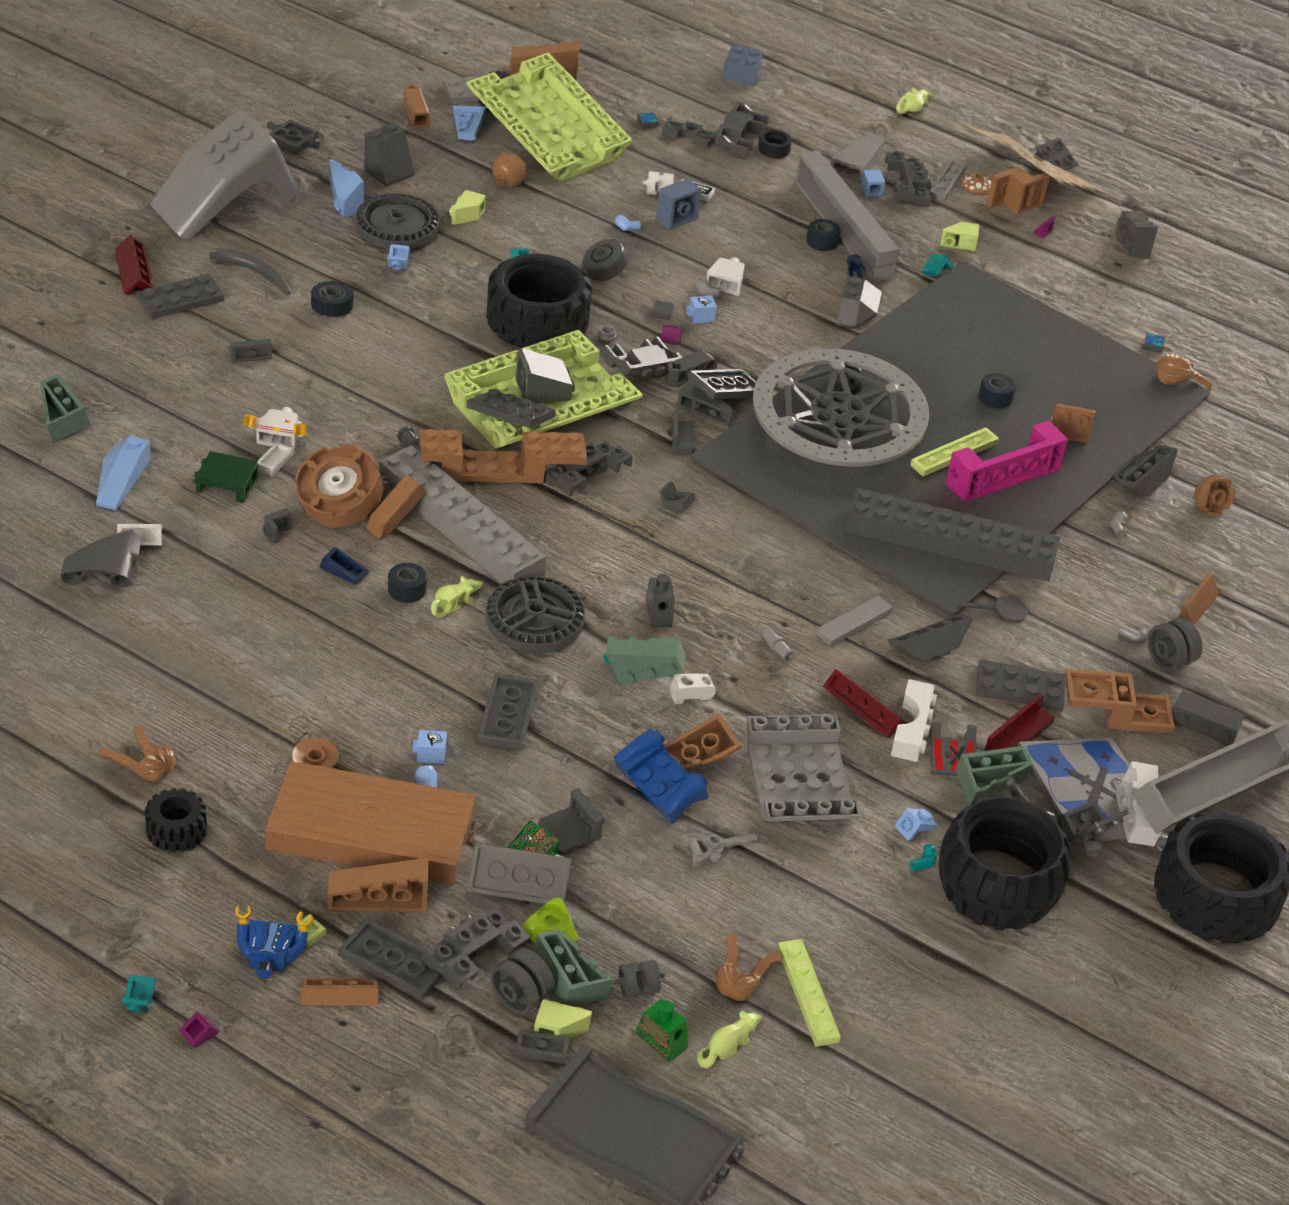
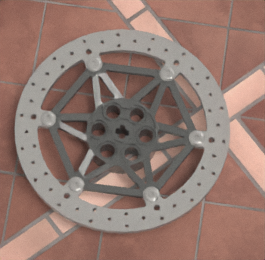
M823 348L804 350L787 355L769 365L762 372L753 391V409L756 418L772 439L802 457L830 465L860 467L882 464L897 459L915 448L922 440L929 421L927 400L914 380L899 368L882 359L851 350ZM823 364L830 365L829 367L794 378L787 376L805 367ZM845 365L869 371L885 379L890 384H884L845 367ZM831 374L827 391L823 394L801 383ZM846 375L872 385L877 389L854 396L851 394ZM837 376L839 377L843 392L833 391ZM777 386L784 389L786 416L782 418L777 416L772 403V394ZM791 391L808 407L809 411L792 414ZM803 393H805V394H807V395H809V396H811V397H813V398H815V399L811 402V401L808 400V398H807ZM897 395L904 397L909 408L910 419L907 426L901 425L898 422L895 397ZM877 397L870 405H866L864 402L865 400ZM886 398H889L891 421L870 414ZM868 422H872L878 425H868ZM794 428L837 448L826 447L808 441L790 429ZM867 430H880V431H877V432H874V433L865 435ZM888 435L896 437L888 443L873 448L852 449L854 446Z

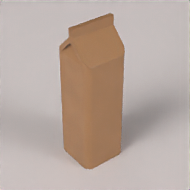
M410 83L404 90L403 102L413 128L429 127L430 113L421 89Z
M406 474L370 515L366 529L379 540L383 536L391 534L427 491Z

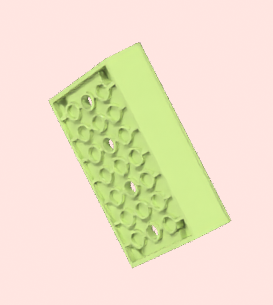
M549 53L521 62L519 73L500 79L493 72L466 82L469 89L546 171L560 182L615 161L632 143L631 137Z
M579 330L523 348L562 359L565 367L569 369L570 379L575 384V391L572 392L571 400L538 403L555 409V417L532 428L517 425L467 408V400L475 397L477 394L488 392L489 389H498L502 393L514 394L517 398L522 399L515 381L518 350L444 374L453 403L495 449L522 440V432H545L640 399L643 396L622 373L612 376L607 373L598 363L599 350Z

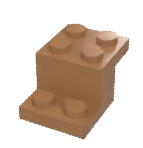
M1019 166L995 174L991 179L986 205L993 208L1005 204L1017 214L1039 207L1044 204L1050 175L1044 172L1031 176Z

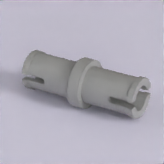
M766 626L760 631V637L769 644L770 650L776 652L785 663L791 662L794 659L795 652L786 644V640L782 636H778L770 626Z

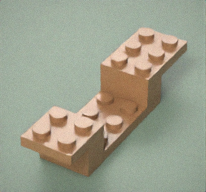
M427 429L420 430L419 435L421 461L439 462L440 469L456 482L543 483L545 464L586 465L587 463L584 433L522 432L521 452L463 450L461 431Z

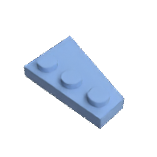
M453 106L458 139L466 141L476 140L487 114L486 107Z

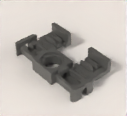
M672 117L667 119L665 127L662 128L663 136L677 139V134H681V136L693 139L692 144L705 148L710 143L715 144V137L718 130L715 133L703 130V125L689 121L683 124L672 121Z

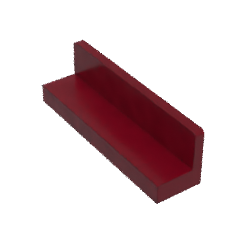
M129 235L115 249L123 292L126 295L137 286L142 290L154 288L145 245L132 235Z
M837 669L833 671L822 686L888 738L892 737L899 724H908L906 720L856 681Z
M1041 694L1037 695L989 735L984 751L1019 747V742L1033 741L1052 725L1055 717L1041 708L1044 696Z

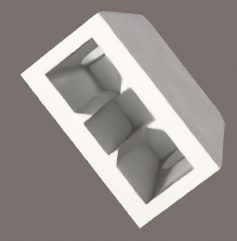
M735 257L730 260L719 258L707 271L706 284L710 288L739 296L745 265L740 263L739 259Z

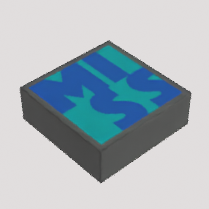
M654 112L638 114L637 120L643 129L659 127V120Z
M1146 333L1144 349L1163 352L1165 337Z

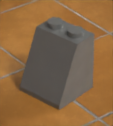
M390 123L365 133L364 170L385 187L414 176V168L405 131L395 123Z
M523 348L518 349L515 381L522 399H529L536 404L571 400L572 392L575 391V384L570 379L569 369L565 367L562 359Z

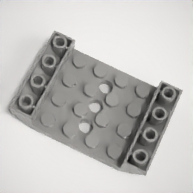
M836 714L747 716V750L761 820L773 822L861 818L857 798H851L838 746L840 727ZM819 778H824L827 782H821ZM778 779L783 783H775L774 780ZM796 779H802L805 782L800 783Z

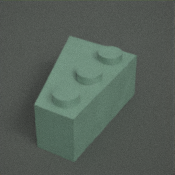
M59 374L40 382L46 423L52 443L90 426L84 406Z

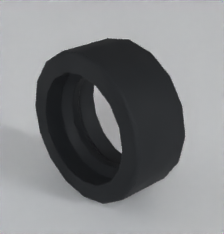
M777 129L765 130L759 136L758 149L761 154L770 158L786 157L791 150V136Z

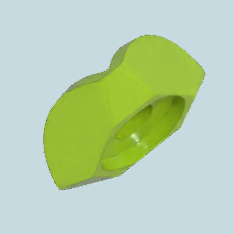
M560 897L551 899L521 924L522 928L531 936L530 939L534 942L537 934L558 929L573 942L578 940L572 919L563 899Z

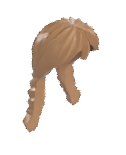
M1168 353L1166 356L1160 357L1155 365L1156 378L1163 384H1177L1194 378L1210 391L1212 386L1209 380L1193 370L1192 367L1194 365L1192 361L1179 356V354Z
M143 726L134 728L137 744L146 755L140 762H136L123 753L111 751L105 747L98 750L103 759L119 763L120 766L131 769L132 772L144 780L151 782L162 780L172 772L176 764L172 748L169 746H158L155 748L149 739L145 737V728Z
M730 933L726 936V943L728 944L726 962L717 970L716 985L722 996L730 997L737 1001H744L751 997L759 987V981L769 969V966L779 963L782 957L780 953L775 951L761 959L749 974L744 975L746 973L745 970L737 972V936Z

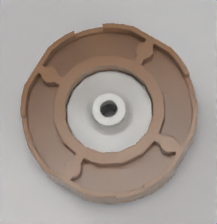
M340 444V447L328 450L326 447H323L313 452L298 468L295 476L296 494L307 517L325 527H347L363 521L379 504L383 493L382 479L373 457L351 444Z

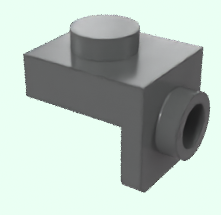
M668 482L659 491L665 509L683 511L695 500L693 492H677L674 482Z
M288 508L264 516L263 532L273 543L278 542V533L291 529V512Z

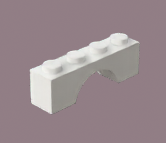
M911 679L908 680L902 710L907 712L914 721L897 726L891 756L917 762L919 753L924 754L927 741L922 739L928 737L930 725H927L926 722L931 723L934 711L929 708H934L937 697V695L933 694L935 685Z

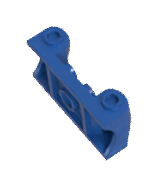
M649 729L613 757L617 768L671 824H674L687 807L697 801L709 798L706 789L707 781L700 773L696 775L694 772H691L689 774L665 750L663 735L658 730L653 731Z

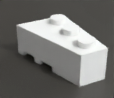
M1132 761L1115 794L1120 812L1127 810L1129 813L1122 817L1129 843L1155 846L1158 838L1163 834V831L1158 834L1154 832L1132 794L1149 781L1158 778L1157 765Z

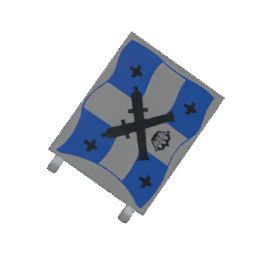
M1112 737L1019 742L1018 746H1026L1033 764L1031 768L1059 815L1093 800L1096 801L1104 819L1120 813L1115 794L1130 765ZM1123 822L1112 828L1109 824V830L1099 835H1095L1092 832L1094 836L1083 841L1087 855L1097 856L1095 849L1101 848L1099 841L1127 839ZM1170 828L1164 830L1162 836L1156 842L1160 851L1164 849L1171 832ZM1079 838L1074 840L1076 843H1081Z

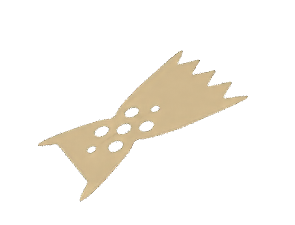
M967 125L1015 150L1026 160L1061 183L1064 181L1074 186L1072 184L1074 183L1084 188L1082 186L1084 185L1094 190L1093 188L1098 189L1069 172L1054 166L1052 163L1033 155L1004 133L999 135Z

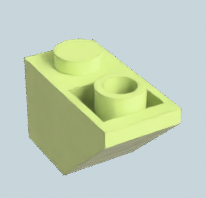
M465 190L458 197L456 204L452 205L450 209V216H452L451 224L456 225L479 220L485 211L486 195Z
M959 222L944 228L940 246L975 251L979 236V224Z
M542 999L534 1025V1032L570 1037L572 1039L589 1031L592 1011Z

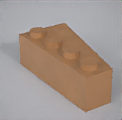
M428 858L329 871L328 910L427 912Z

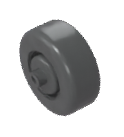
M605 239L592 245L584 254L582 262L590 278L596 281H605L616 277L625 269L628 263V254L620 241Z

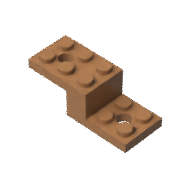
M1066 669L1064 676L1068 705L1070 707L1104 709L1107 729L1173 734L1175 726L1169 696L1135 693L1132 674Z

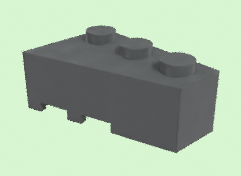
M1122 211L1121 217L1117 220V228L1120 229L1121 238L1124 240V247L1127 249L1129 256L1150 257L1158 227L1153 226L1152 221H1148L1149 218L1143 211Z

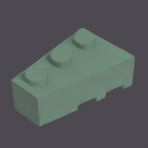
M608 636L606 656L620 685L684 673L686 654L679 639L650 637L649 641L636 640V637H629V640L615 639V636Z
M1026 746L962 754L955 770L970 806L977 799L983 797L985 799L990 798L1008 789L1006 786L1008 778L1014 779L1016 784L1026 780L1033 764Z
M560 929L537 934L532 951L540 956L549 967L555 982L553 993L560 1004L577 1007L608 999L614 979L609 974L605 976L597 968V963L593 959L589 961L580 953L581 948Z

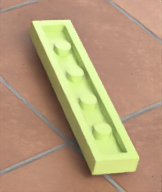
M985 427L911 459L910 466L924 477L949 466L952 452L969 447L976 454L997 445L999 438Z
M802 939L779 942L778 952L781 954L783 965L815 1047L839 1043L840 1033Z

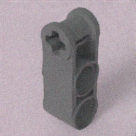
M698 350L695 353L669 362L667 366L669 373L665 381L669 386H681L689 380L688 375L690 371L715 370L718 362L705 350Z

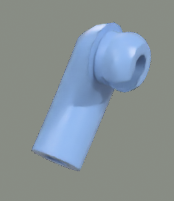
M618 215L615 218V224L623 231L641 229L640 221H630L623 215Z

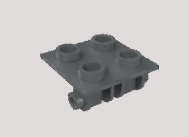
M1060 137L1035 147L1038 151L1035 156L1063 170H1068L1078 165Z

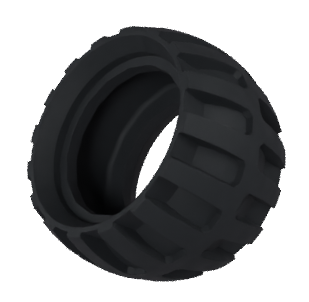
M994 795L986 799L983 797L974 801L970 806H966L950 824L944 835L939 853V875L948 901H952L956 911L962 916L965 915L973 920V923L980 926L993 927L994 930L1023 929L1028 924H1034L1041 920L1060 899L1067 884L1070 870L1069 845L1065 832L1061 831L1059 821L1054 816L1049 815L1037 803L1033 804L1025 801V798L1017 796L1013 798L1004 797V795ZM983 850L1005 852L1024 860L1034 868L1035 873L1029 875L1002 873L987 867L978 861L972 853Z

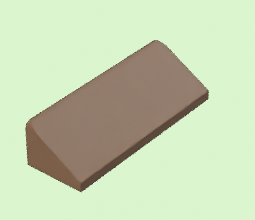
M1209 573L1183 604L1179 618H1186L1195 625L1216 599L1219 593L1212 573Z
M303 978L301 1004L303 1006H377L379 979Z

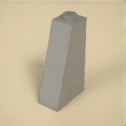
M868 134L835 154L831 158L830 165L839 176L861 183L863 170H871L883 154L886 138Z

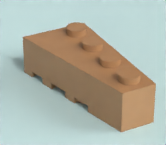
M574 40V42L570 43L564 41L553 45L547 43L536 47L534 45L512 47L510 73H519L521 62L549 53L577 80L580 40Z

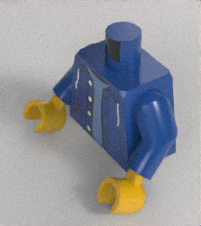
M238 905L235 910L236 916L239 919V924H237V945L243 957L249 959V966L257 969L256 974L258 977L267 979L271 977L272 971L282 972L286 970L288 963L294 962L303 954L309 933L306 932L307 928L314 923V918L311 914L309 915V920L306 923H302L303 912L298 913L297 922L300 924L299 930L298 925L250 920V924H247V919L251 915L249 905L247 906L248 913L242 916L238 913Z

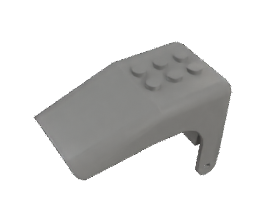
M237 110L191 145L149 204L179 237L191 239L231 200L256 182L268 181L273 183L282 201L288 208L296 207L301 201V195L277 142L246 111Z

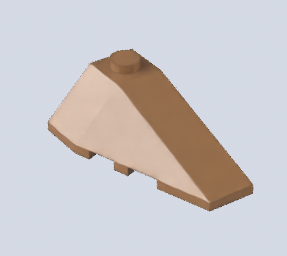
M719 713L664 745L665 750L684 769L722 760L742 748Z

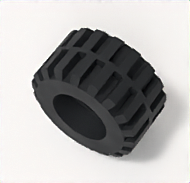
M171 788L170 791L162 790L161 794H155L152 796V800H148L144 811L147 838L149 842H152L153 846L156 848L160 846L162 851L170 850L176 853V850L184 852L187 851V848L192 849L196 847V843L200 844L203 841V837L207 833L205 802H202L200 795L196 796V792L192 790L187 792V789L181 788V790Z

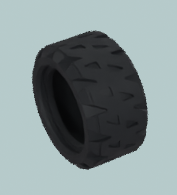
M526 254L507 259L500 263L498 268L494 269L489 276L486 312L488 325L494 333H498L497 336L500 339L519 348H524L579 330L584 335L589 326L592 294L591 281L579 266L557 256ZM529 301H545L549 303H534Z
M1213 812L1198 813L1194 819L1187 817L1176 824L1174 831L1169 833L1155 872L1154 888L1158 889L1156 896L1163 910L1168 909L1170 918L1182 928L1189 929L1198 937L1206 940H1219L1220 943L1236 944L1240 943L1243 939L1249 942L1263 936L1266 931H1270L1280 916L1289 893V854L1286 853L1285 846L1274 834H1270L1264 826L1251 819L1248 820L1240 815L1227 812L1221 814ZM1208 862L1229 867L1246 877L1254 887V890L1237 892L1215 886L1203 879L1192 865Z

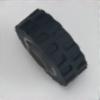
M324 281L318 283L311 290L312 309L320 315L327 317L344 316L353 309L354 292L345 283Z

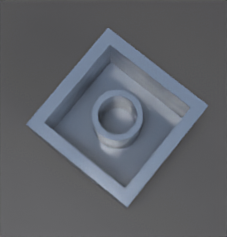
M731 45L725 61L723 79L756 85L762 69L764 52L758 49Z
M689 179L660 188L656 219L669 230L697 220L701 188Z

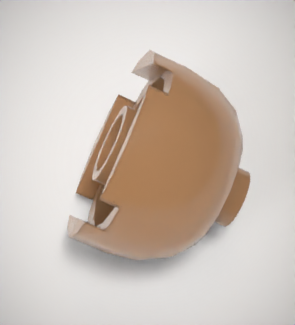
M503 151L499 153L492 165L493 176L501 186H518L529 174V171L526 172L525 170L527 166L517 155L513 153L508 155Z
M1218 475L1203 478L1198 483L1194 493V500L1198 508L1214 517L1222 515L1219 512H1222L1224 509L1228 510L1235 496V488L1231 486V480Z

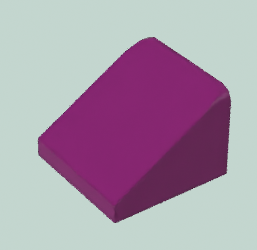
M1056 216L1050 217L1033 233L1042 238L1046 237L1053 231Z
M664 325L662 327L661 340L678 344L682 328Z
M198 1011L179 1030L195 1048L220 1032L206 1016Z

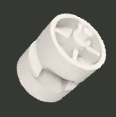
M649 171L648 179L646 181L643 180L642 183L647 186V194L657 195L660 188L674 184V174L664 173L660 175L659 172Z

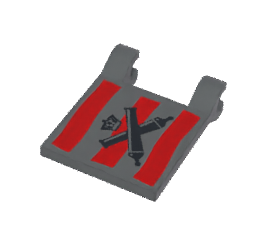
M932 722V728H930L932 774L958 776L955 769L961 755L977 752V727L968 725L965 739L940 737L941 723Z

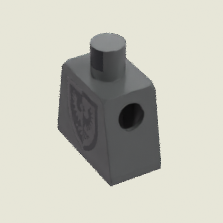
M659 574L657 577L649 579L646 603L651 627L673 626L675 596L672 580L667 574ZM663 602L662 609H659L658 605Z

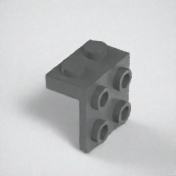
M579 788L571 791L568 808L540 818L538 821L540 827L559 839L560 854L601 839L604 824L601 812L596 811L590 798L587 795L585 796Z
M1093 800L1057 817L1070 842L1078 838L1083 842L1094 836L1092 832L1095 835H1099L1109 830V824L1111 828L1124 822L1122 817L1129 813L1125 810L1104 819L1096 801Z

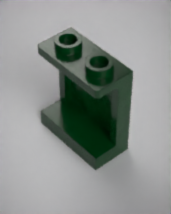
M210 451L206 459L203 458L199 471H196L194 474L193 483L196 484V492L201 493L205 485L236 492L237 502L245 503L258 478V461Z

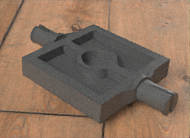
M288 120L278 125L271 121L267 124V128L273 130L269 135L277 142V145L287 148L292 152L297 153L306 146L318 149L320 146L319 142L314 141L318 138V131L293 120Z

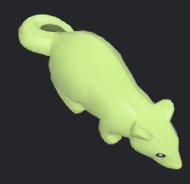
M912 88L911 92L908 91L899 100L896 107L897 113L904 114L907 111L917 112L921 110L924 105L929 103L928 97L930 93L924 89L917 91L915 88Z
M461 576L460 583L440 587L436 592L435 600L431 604L432 614L436 618H443L451 612L460 610L462 602L471 604L474 599L469 597L470 594L483 586V582L466 579L464 576ZM438 607H440L444 611L437 612Z
M741 1011L739 1013L740 1019L719 1028L711 1037L707 1047L700 1050L697 1055V1062L700 1067L706 1069L712 1067L717 1056L722 1060L734 1056L737 1053L739 1044L746 1045L749 1043V1033L755 1030L761 1021V1015ZM709 1051L708 1058H704L703 1054Z

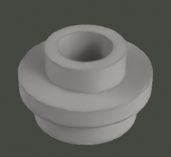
M604 325L598 331V338L604 342H611L617 338V332L613 326Z

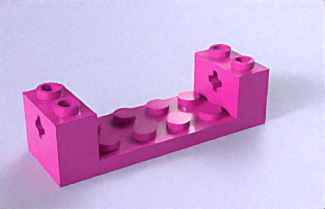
M1046 421L1033 426L1027 447L986 461H982L969 447L952 452L945 484L965 503L1058 471L1062 465L1068 438L1050 421Z

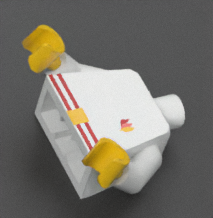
M283 407L281 410L270 409L266 415L258 419L256 416L245 414L243 425L256 430L257 444L273 446L276 442H279L295 450L297 437L303 439L307 434L306 424L298 421V414L293 413L290 407Z

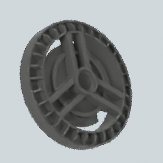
M393 193L372 197L363 202L355 214V227L360 236L366 241L383 248L390 249L391 244L409 246V249L416 248L430 242L439 231L440 219L435 207L422 198L408 194Z
M526 576L516 579L515 583H512L513 580L511 579L495 588L487 600L485 617L489 630L499 641L520 651L542 653L561 649L575 641L584 628L586 612L581 597L568 585L551 578ZM506 602V604L504 605V608H503V619H502V618L500 617L498 611H499L500 607Z

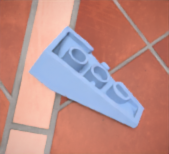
M331 159L329 160V179L335 209L343 217L355 215L358 207L364 202V181L355 171H349L347 167L342 168L340 163Z
M130 435L111 447L103 459L96 500L97 506L112 510L118 509L151 460L150 440Z

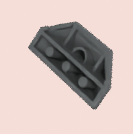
M847 276L836 326L855 330L859 325L875 318L882 292L865 279Z
M1158 445L1153 450H1148L1132 457L1112 474V478L1131 493L1149 496L1169 478L1178 450L1174 447Z
M958 614L889 639L888 641L891 646L908 657L920 660V662H929L935 656H945L950 654V651L959 648L972 622V618Z

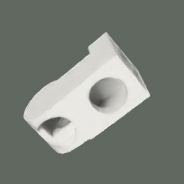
M676 674L673 676L670 686V693L674 704H683L684 699L708 700L716 693L712 679L708 674Z

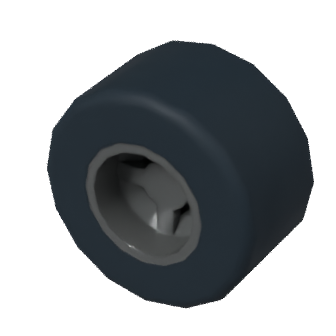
M827 219L812 221L807 231L806 239L808 245L819 251L835 249L839 243L840 227L835 222Z
M1001 373L988 374L981 381L979 398L987 406L1005 408L1013 402L1016 384L1007 375Z
M400 563L390 569L388 573V593L393 599L403 603H413L424 597L427 591V573L421 566L414 563Z

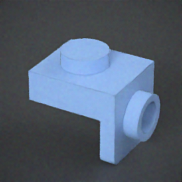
M390 245L389 255L387 256L389 268L394 270L407 269L409 246Z
M907 808L895 824V827L906 840L911 841L918 831L933 832L937 824L927 810Z

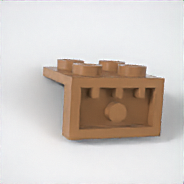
M1056 404L1054 415L1051 416L1050 422L1068 440L1088 443L1095 410Z

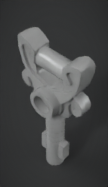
M708 831L701 832V835H681V844L687 848L690 847L692 851V867L698 868L710 860L715 863L719 862L724 848L738 845L745 847L752 845L753 842L758 840L755 832L748 833V831L726 839H721L716 834L711 835ZM699 845L703 846L706 852H702Z

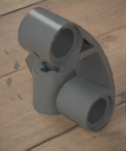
M128 530L93 542L64 559L60 578L66 584L75 585L81 581L87 571L105 572L111 574L110 581L114 586L126 587L130 584L132 568L138 558L141 539L133 530Z

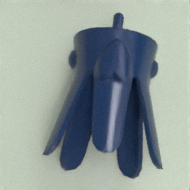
M856 254L850 255L847 258L849 276L852 277L853 270H855L857 277L862 279L860 267L864 271L867 270L862 264L860 256Z

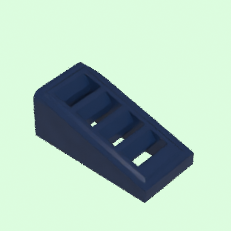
M334 547L327 553L320 564V568L355 585L369 574L368 569L337 547ZM355 572L359 573L357 577L353 575Z

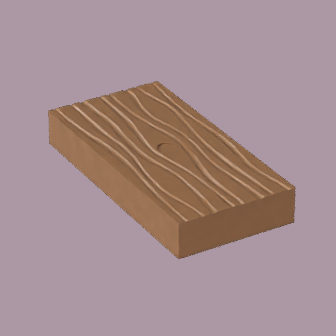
M290 761L265 828V849L357 867L428 858V880L455 884L475 816L476 795Z

